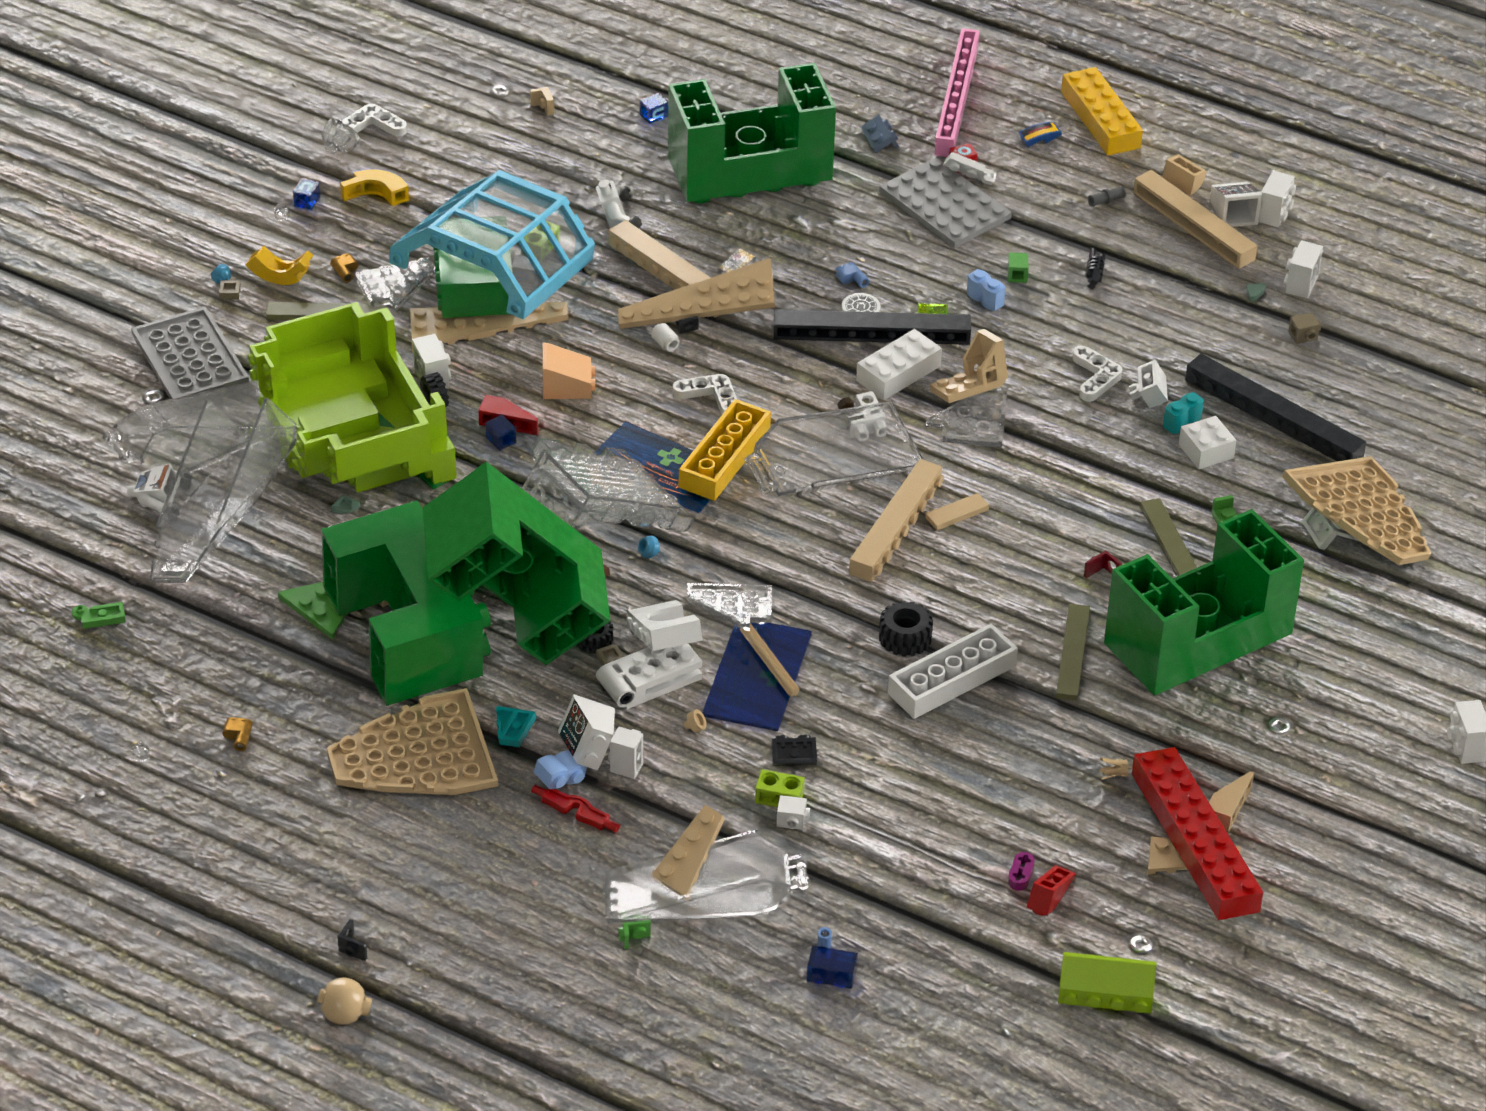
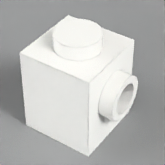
M780 795L777 810V827L803 830L805 821H809L810 808H806L807 798Z

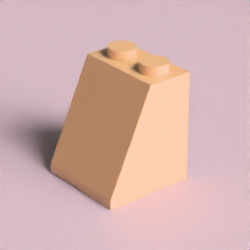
M543 343V399H591V391H595V379H591V377H595V365H591V357L549 343Z

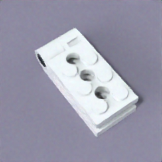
M689 644L656 651L647 647L601 666L596 673V678L619 707H625L627 710L701 680L702 673L699 668L702 667V660Z

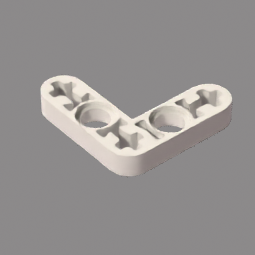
M376 104L365 105L337 124V134L341 138H350L370 124H374L393 136L399 137L407 133L406 121Z
M1086 346L1074 348L1073 361L1094 373L1091 378L1080 386L1079 396L1082 400L1087 402L1096 400L1121 380L1122 367L1119 364ZM1097 381H1103L1105 384H1099Z
M724 374L683 379L673 384V396L677 399L714 395L721 415L725 412L727 406L734 399H737L729 377ZM698 385H704V386H706V387H705V388H698V387H696V386H698ZM722 395H728V396H730V397H729V398H722L721 396H722Z

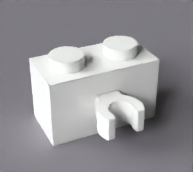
M1153 360L1137 367L1138 383L1129 386L1132 391L1129 393L1132 399L1135 400L1142 396L1149 408L1167 402L1166 375L1157 361Z
M618 727L608 746L610 747L608 755L610 772L635 779L643 765V734L635 729L629 730Z

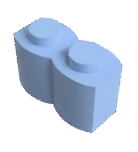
M980 269L968 275L967 295L971 299L981 302L986 309L996 311L1004 306L1006 287L1002 282L991 278L988 273Z
M567 750L555 756L546 755L539 758L536 762L534 773L549 789L563 787L565 784L580 783L585 777L587 767L577 764L570 751Z

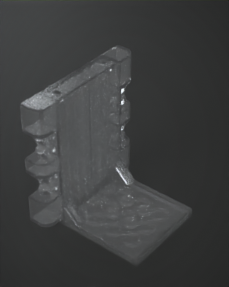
M537 438L532 448V458L536 463L522 489L577 531L591 520L619 524L626 519L631 525L647 528L652 523H656L663 530L686 532L694 521V518L677 502V498L669 494L641 467L642 464L633 459L624 449L605 447L601 455H597L587 444L576 443L573 450L569 452L558 440Z

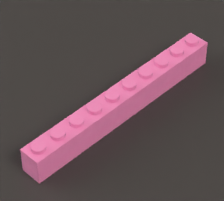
M961 29L936 134L935 156L948 157L949 148L956 147L978 51L979 30Z

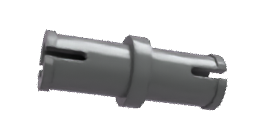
M1119 186L1111 190L1104 189L1100 193L1089 195L1088 203L1091 207L1103 203L1110 204L1113 200L1125 198V188Z

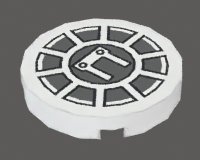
M855 293L843 300L841 309L842 311L880 312L881 307L876 297L865 293Z

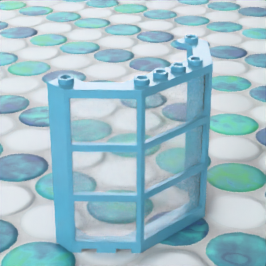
M498 170L490 176L460 190L390 246L389 263L406 270L409 252L427 244L494 272L509 296L507 313L524 320L593 260L595 242L585 233L583 229L585 226L578 215H574L567 197Z

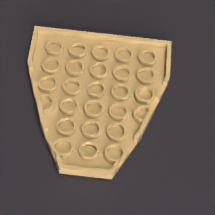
M1372 456L1288 469L1283 472L1282 478L1297 492L1303 501L1354 538L1396 564L1403 565L1429 559L1431 552L1426 545L1425 537L1420 536L1422 529L1411 507L1404 505L1405 497L1403 494L1399 495L1396 491L1398 488L1396 481Z
M467 688L424 696L419 699L418 704L411 707L405 705L401 707V712L394 715L388 713L359 727V732L355 735H346L341 741L327 747V755L336 785L380 792L458 795L498 787V778Z

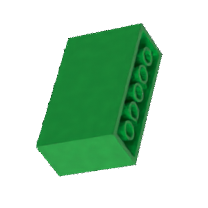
M506 218L485 219L507 228ZM470 220L444 221L438 226L443 230L494 251H497L508 242V236ZM433 247L438 311L442 310V318L509 314L507 313L509 296L494 272ZM508 250L502 255V258L511 270Z

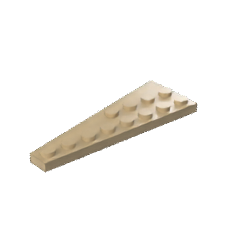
M771 258L619 308V327L624 329L674 322L693 316L703 318L774 308L775 296Z
M567 301L543 302L524 320L511 314L442 318V310L438 311V307L410 308L411 339L435 334L439 341L452 345L461 339L471 341L494 336L499 331L507 330L509 333L518 327L525 326L528 329L537 323H546L547 325L568 320Z

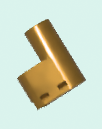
M350 253L335 257L330 262L332 268L345 283L353 280L354 276L351 272L359 267L358 262Z
M229 717L225 722L222 735L227 739H235L233 746L235 750L245 751L253 723L246 718Z

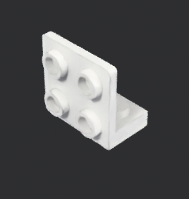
M1313 507L1302 520V523L1319 549L1325 550L1337 535L1359 541Z

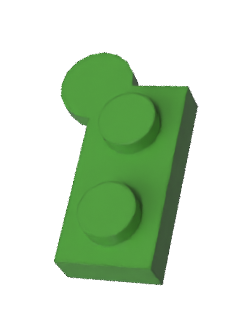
M123 602L92 606L89 609L84 605H77L72 609L73 618L82 620L83 629L126 623Z

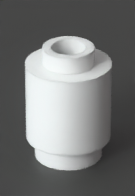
M661 323L653 328L651 336L664 350L671 352L678 347L680 343L678 336L667 324Z

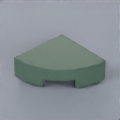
M1265 283L1246 284V292L1250 302L1257 301L1265 293Z
M342 495L331 506V512L337 514L354 512L360 508V502Z

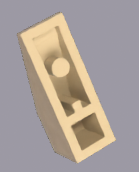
M1248 772L1218 790L1208 801L1227 832L1232 827L1252 788L1253 772Z

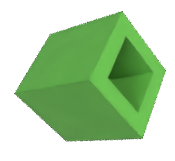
M1009 252L1008 282L1027 283L1029 270L1028 253Z

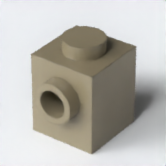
M1313 313L1290 317L1288 332L1296 344L1318 340L1321 324Z

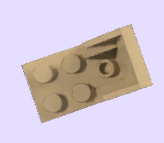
M985 329L977 331L963 357L964 373H957L954 377L937 380L936 383L930 384V392L951 403L1001 387L1008 377L1003 339ZM978 364L977 370H974V366Z

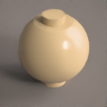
M337 978L330 981L326 985L325 990L320 989L317 1002L321 1003V1011L329 1021L339 1025H347L357 1021L360 1015L368 1016L372 998L365 997L364 989L355 980Z

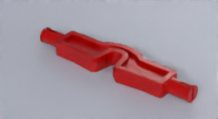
M534 784L531 789V793L542 797L543 803L553 807L562 814H567L572 809L577 808L575 818L579 822L591 825L599 830L607 828L615 833L620 829V824L611 821L609 814L592 807L590 802L583 797L567 795L557 789L548 788L546 790L537 784Z

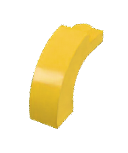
M388 171L354 172V178L340 182L341 198L344 202L367 194L382 196L391 206L409 201L408 184L401 177Z
M263 245L252 254L245 266L267 282L278 285H291L299 282L307 272L308 267L311 265L309 261L313 255L307 250L297 259L287 261L276 257Z

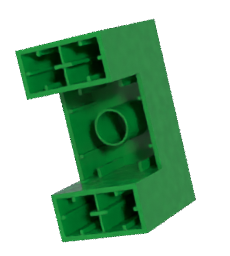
M815 62L779 68L777 104L720 113L706 79L668 84V158L686 202L705 203L711 198L724 196L738 198L750 192L763 190L777 192L784 187L796 185L815 186L819 182L833 180L836 106Z
M483 463L422 508L428 580L457 601H460L481 585L514 608L517 645L543 664L548 665L610 622L602 550L489 463Z
M418 500L321 529L323 587L338 615L382 603L384 600L385 602L387 601L392 610L391 612L369 618L370 676L386 706L483 676V657L491 654L488 638L483 631L484 628L491 626L488 609L484 602L474 603L472 599L474 591L460 601H457L428 580L423 509Z
M1250 509L1217 524L1213 559L1211 562L1177 577L1171 578L1148 554L1112 569L1104 644L1155 696L1292 634L1304 559L1253 509Z

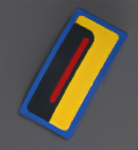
M1052 121L1025 128L1019 131V135L1026 146L1030 147L1041 140L1048 143L1061 136L1062 132L1055 122Z

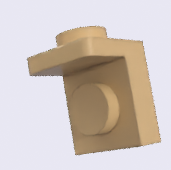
M543 87L530 90L531 106L540 105L541 109L545 110L547 116L553 115L554 98L549 88Z

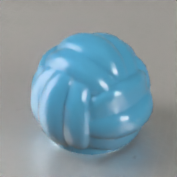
M222 263L219 264L211 272L212 280L220 284L221 280H230L231 269L229 266Z
M646 536L639 541L638 551L642 557L652 558L659 553L660 544L656 537Z

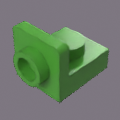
M1232 495L1213 499L1211 514L1217 524L1237 515L1233 508L1234 498Z
M650 916L622 918V927H618L619 941H623L624 949H629V939L651 937Z

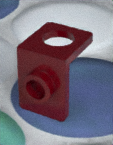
M1105 550L1086 561L1084 577L1088 578L1102 569H1106L1112 574L1113 568L1110 565V561L1116 567L1121 566L1122 563Z

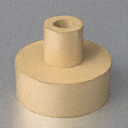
M698 709L687 714V721L683 723L686 730L691 728L695 733L706 729L707 725L703 713Z

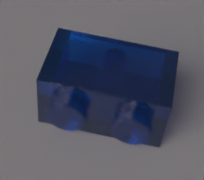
M812 945L807 965L806 981L852 989L857 971L858 953Z

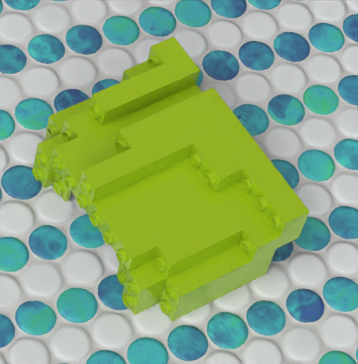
M358 302L268 326L266 327L264 342L249 345L250 354L247 357L252 367L249 370L252 382L255 381L259 387L260 397L257 398L259 407L264 409L265 418L271 422L273 433L278 434V441L280 446H282V449L279 450L281 460L283 462L286 461L289 469L293 468L294 471H298L301 478L323 472L324 476L328 477L332 484L348 480L349 485H353L357 493L410 478L420 473H424L426 478H430L433 484L457 478L455 447L447 435L445 403L440 394L435 392L430 394L431 405L428 404L397 352L395 322L387 307L364 314ZM379 413L395 428L379 426Z

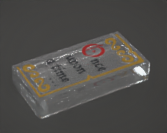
M740 248L717 267V273L723 274L753 264L756 261V256Z

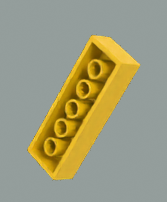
M1096 67L1062 75L1061 93L1107 156L1141 148L1143 129Z
M734 399L679 468L678 488L715 501L770 431L771 411Z

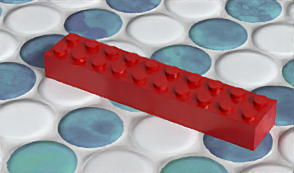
M1171 747L1134 754L1132 776L1217 920L1260 913L1263 890L1177 749Z

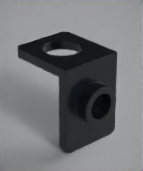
M698 316L675 321L679 334L698 330L699 328Z
M349 919L337 936L338 951L349 957L366 961L368 958L367 945L352 939L354 936V920Z

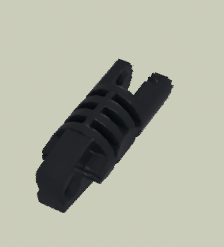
M1094 248L1089 250L1085 273L1087 287L1094 289L1095 285L1102 281L1106 258L1105 253L1096 256V249Z

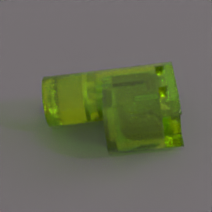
M918 303V313L948 314V304Z

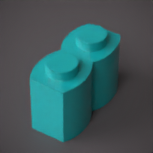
M1191 392L1182 396L1180 400L1169 403L1165 407L1163 427L1172 434L1180 433L1181 426L1200 421L1204 399L1195 392Z

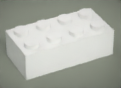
M913 329L857 363L856 381L869 391H873L876 396L884 401L941 367L942 348L916 329Z

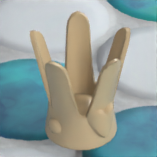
M1100 757L1101 761L1116 765L1100 768L1099 771L1101 773L1110 775L1103 777L1101 780L1115 776L1127 777L1128 769H1132V767H1128L1127 759L1114 760Z

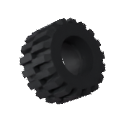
M901 601V603H892V606L888 605L881 612L879 641H881L882 647H886L885 650L888 652L892 651L894 655L900 654L903 657L923 653V650H927L932 642L933 616L927 608H923V605L915 604L912 601L910 603Z

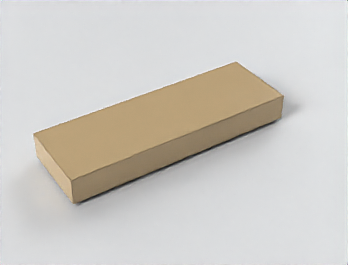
M979 493L926 513V520L938 531L988 511L989 504Z

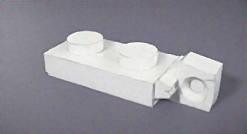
M951 152L944 161V166L949 167L950 170L964 173L970 178L981 180L984 184L992 185L995 181L996 172L986 169L984 164Z

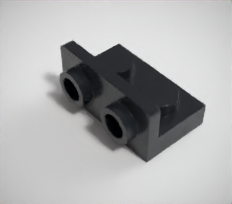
M779 735L776 738H772L773 766L817 765L816 737L799 735L798 738H789L787 735Z

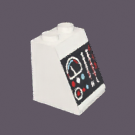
M1249 182L1211 185L1210 202L1217 217L1231 227L1258 225L1262 193Z
M573 694L558 733L577 764L598 770L614 735L615 708Z

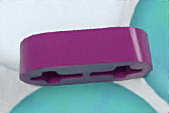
M1020 852L1015 856L1008 880L1009 887L1021 891L1028 887L1035 862L1032 854ZM1023 862H1026L1025 867H1021ZM1018 876H1022L1020 881L1017 880Z

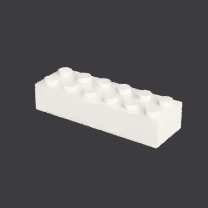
M991 623L890 674L888 694L915 719L1016 667L1018 648Z

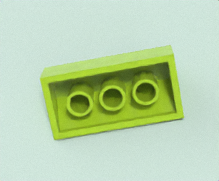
M1063 952L1058 1003L1151 1013L1157 962Z

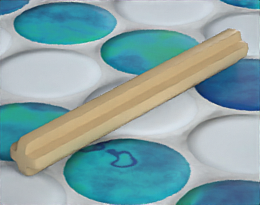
M743 623L740 629L741 633L790 697L797 696L800 690L797 684L751 623Z

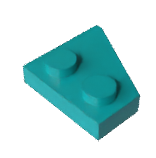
M497 706V727L500 745L520 747L537 718L535 711Z

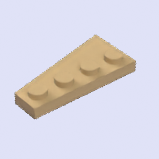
M704 805L651 874L652 878L688 900L691 895L690 890L699 877L700 868L706 862L709 848L714 844L725 820L723 815Z
M1151 836L1147 875L1155 874L1157 871L1176 873V870H1187L1169 838ZM1236 846L1239 853H1241V846Z

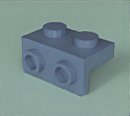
M877 115L861 126L876 153L890 143L895 148L899 147L896 141L899 139L893 129L890 131L892 128L891 124L887 119L883 120L880 115Z

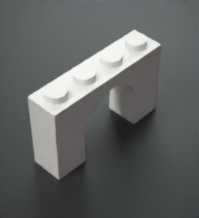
M677 600L628 610L629 617L626 618L628 630H631L634 635L653 651L703 640L700 619L695 615L684 617L683 606Z

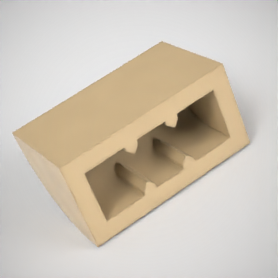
M1178 154L1166 160L1162 177L1172 185L1192 195L1202 185L1207 171Z

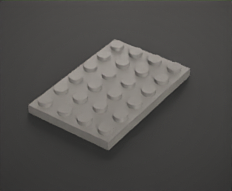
M937 157L879 186L880 193L953 248L1011 219L1012 212L956 171H952L949 167L944 166V162Z
M206 306L131 328L135 341L173 405L249 383L248 374Z

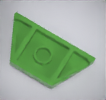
M323 582L278 592L280 600L331 639L335 638L339 626H342L344 617L348 615V613L338 615L323 587Z

